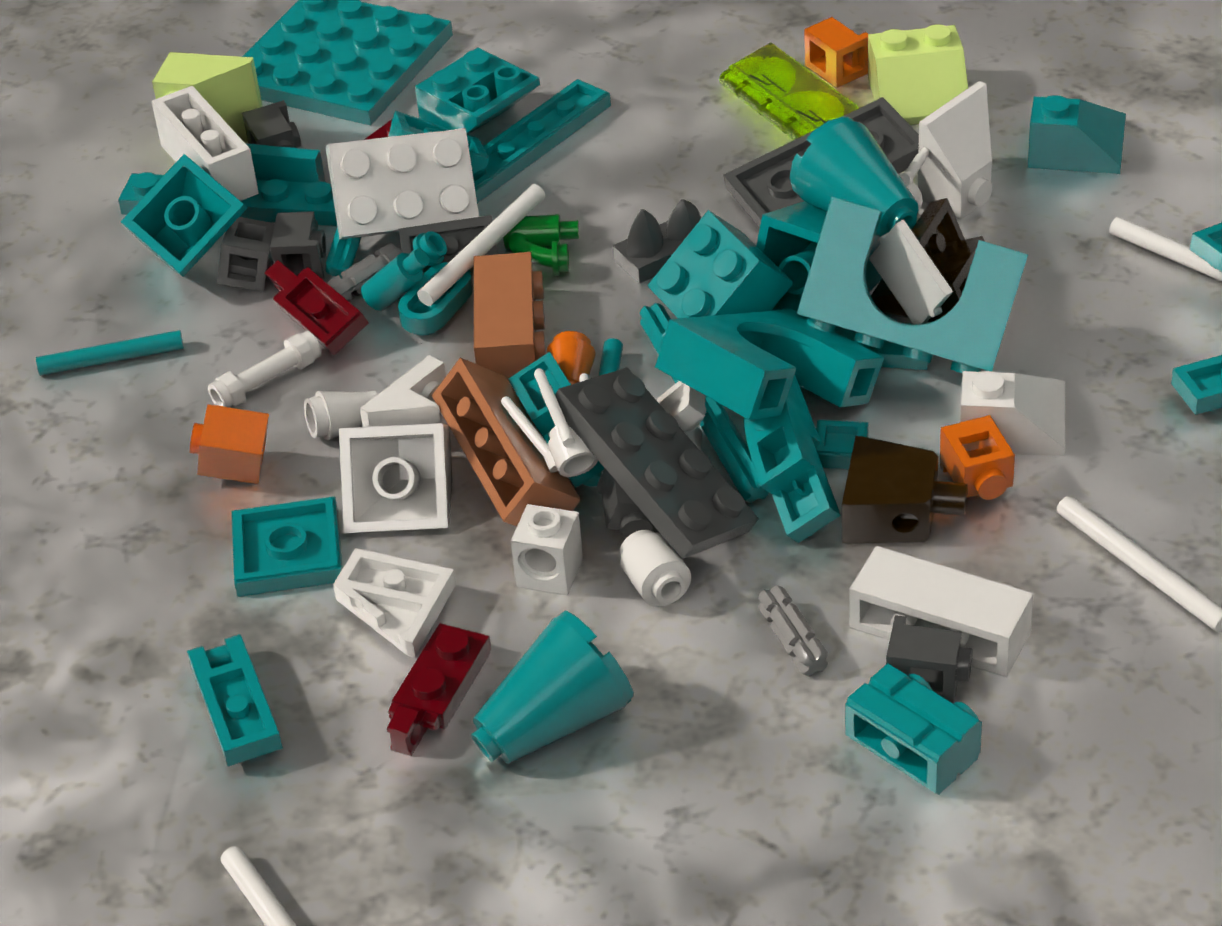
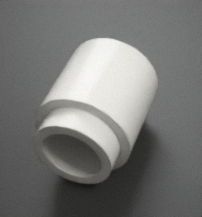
M639 530L629 535L622 543L620 548L621 568L646 603L656 607L666 606L674 603L685 594L691 583L690 569L661 534L651 530Z

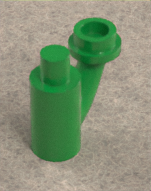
M559 214L525 216L503 237L505 250L510 249L513 253L531 252L533 263L553 269V276H560V273L569 272L568 244H561V240L579 239L578 220L560 221Z

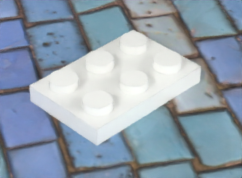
M466 128L331 143L326 146L339 239L397 233L400 228L479 217Z

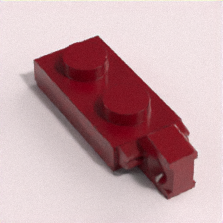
M277 260L264 272L279 291L273 297L279 308L302 329L311 332L317 341L333 356L369 324L364 315L309 267L303 269L296 276Z
M439 623L392 699L388 710L391 721L387 726V732L390 733L392 744L390 746L391 751L412 756L428 729L436 731L438 728L444 730L447 728L491 653L490 636Z

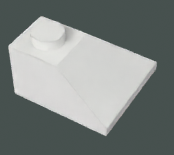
M978 81L919 122V151L923 147L929 149V154L918 171V187L922 193V200L929 204L932 201L947 198L955 217L960 220L976 208L983 206L990 199L993 189L991 182L992 154L987 84Z
M963 371L960 422L990 415L1014 454L1064 456L1065 380L1018 373ZM979 441L964 444L963 446L966 451L979 449Z
M433 423L339 428L343 533L449 528L452 458L450 427L448 425Z

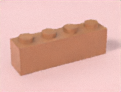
M460 357L432 394V398L439 406L440 412L503 522L517 526L527 504L573 511L581 499L568 477L560 475L559 471L554 473L549 471L544 457L501 403L503 397H510L537 429L506 376Z

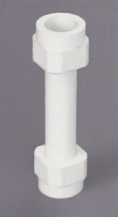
M305 331L302 334L297 333L284 340L285 349L235 376L230 371L222 374L215 379V382L208 385V392L213 403L217 406L234 408L246 401V392L294 365L300 370L310 366L315 362V359L322 355L319 342L309 331Z

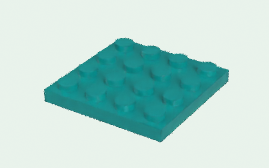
M298 0L242 57H253L262 101L277 103L284 100L288 107L371 126L453 36L452 23L449 20L435 18L429 14H416L397 10L391 6L383 7L364 3L360 0Z

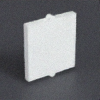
M903 219L896 223L889 233L879 237L881 244L869 259L912 323L925 324L931 317L942 313L940 306L953 291Z

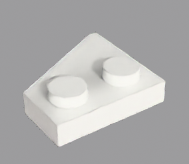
M355 548L335 580L333 587L338 602L407 656L416 657L455 588L456 579L454 569Z

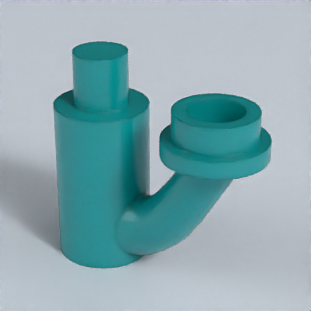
M434 231L420 233L413 240L414 250L411 253H400L362 285V296L371 308L377 311L385 310L423 278L422 269L427 265L435 266L443 261L444 255L447 253V245L438 233Z

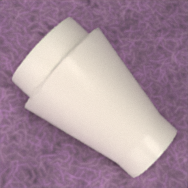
M317 391L315 397L305 399L304 413L311 436L313 438L324 437L328 441L339 436V428L362 426L360 408L378 395L377 391Z

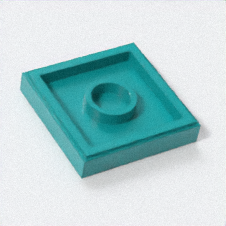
M335 496L232 511L234 585L237 597L332 584L342 571L339 517Z

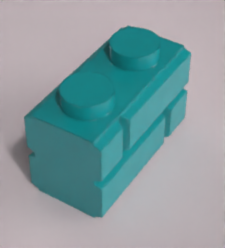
M888 663L870 678L869 684L864 683L852 693L845 703V735L935 794L940 795L956 780L958 773L962 774L978 760L981 753L982 721L978 719L975 712L968 705L962 702L951 703L932 691L930 685L921 676L914 673L906 675Z

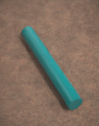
M181 330L39 356L36 357L39 375L43 376L184 349Z

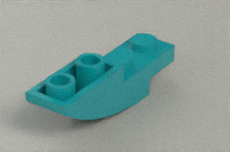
M794 374L781 416L754 420L744 418V428L760 487L772 494L786 535L800 543L840 517L841 513L815 448L821 444L819 435Z

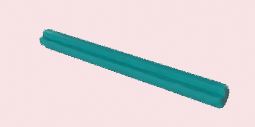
M654 303L651 307L644 306L639 314L642 317L640 324L659 354L661 349L660 340L671 318L663 305ZM673 378V380H674V382H675V384H676L679 380ZM706 396V413L699 425L744 500L749 503H753L757 499L764 500L769 492L760 487L747 444L724 406Z

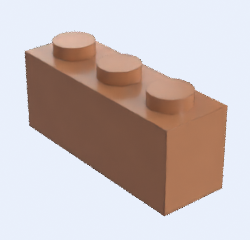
M531 252L474 256L475 362L477 365L506 376L507 379L546 354L544 331L536 332V330H545L543 300L535 301L544 299L542 270L533 271Z

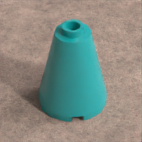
M842 116L827 121L807 137L806 140L811 145L802 157L796 153L792 161L789 177L793 191L803 201L826 212L832 197L883 212L876 233L879 237L889 233L894 225L903 219L912 230L917 221L918 203L864 124L855 122L850 117Z
M563 611L550 621L473 717L477 730L471 734V737L480 751L491 762L500 757L505 763H512L625 708L632 701L631 699L634 697L633 689L610 651L603 656L599 649L591 642L597 636L572 613Z

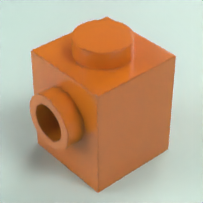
M208 404L204 424L194 423L189 453L198 454L197 475L259 484L266 446L269 414Z

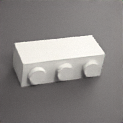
M193 86L151 101L161 146L175 162L185 154L240 201L259 194L250 148Z
M875 546L849 589L850 628L890 640L894 617L898 615L906 616V625L961 631V647L973 649L971 666L1007 677L1031 633L1033 593L908 554Z

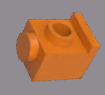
M833 17L804 29L805 66L831 85L838 88L868 74V33L865 32L858 35Z
M990 415L941 427L940 468L943 473H949L954 483L968 484L967 498L979 495L982 499L992 500L1001 496L1008 487L1013 486L1015 454ZM979 441V449L966 451L963 446L964 444Z

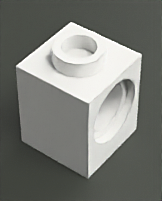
M531 504L526 505L511 539L516 587L562 595L569 594L583 561L579 512Z

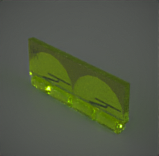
M771 42L730 65L729 69L722 72L719 77V82L722 86L740 98L784 134H787L792 140L814 131L829 120L842 117L860 108Z

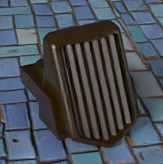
M947 198L930 202L911 230L953 291L940 306L942 313L931 317L928 322L940 319L957 304L964 290L978 241H985L983 236L965 240ZM882 278L871 294L875 304L882 312L909 318Z

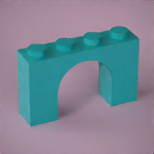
M832 197L797 314L808 317L807 323L822 331L834 332L836 326L856 331L853 340L865 345L882 349L885 340L903 345L902 355L915 360L931 363L933 355L953 360L950 370L963 373V371L981 372L982 369L992 371L1028 254L979 240L964 290L953 309L933 322L925 324L902 323L892 319L878 308L867 287V263L883 212Z
M793 309L670 319L667 329L660 340L661 349L655 368L744 418L754 420L781 416L794 374L799 386L840 408L869 404L884 357L835 331L826 332L816 329L807 323L808 317L797 314V311Z

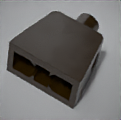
M855 436L842 500V543L925 542L930 538L934 513L965 516L968 484L938 481L939 456L934 451L864 436Z

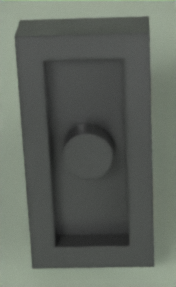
M681 199L672 211L669 220L659 225L651 213L641 209L630 228L628 239L613 245L614 261L639 284L653 278L700 221L701 215L699 210L691 202Z

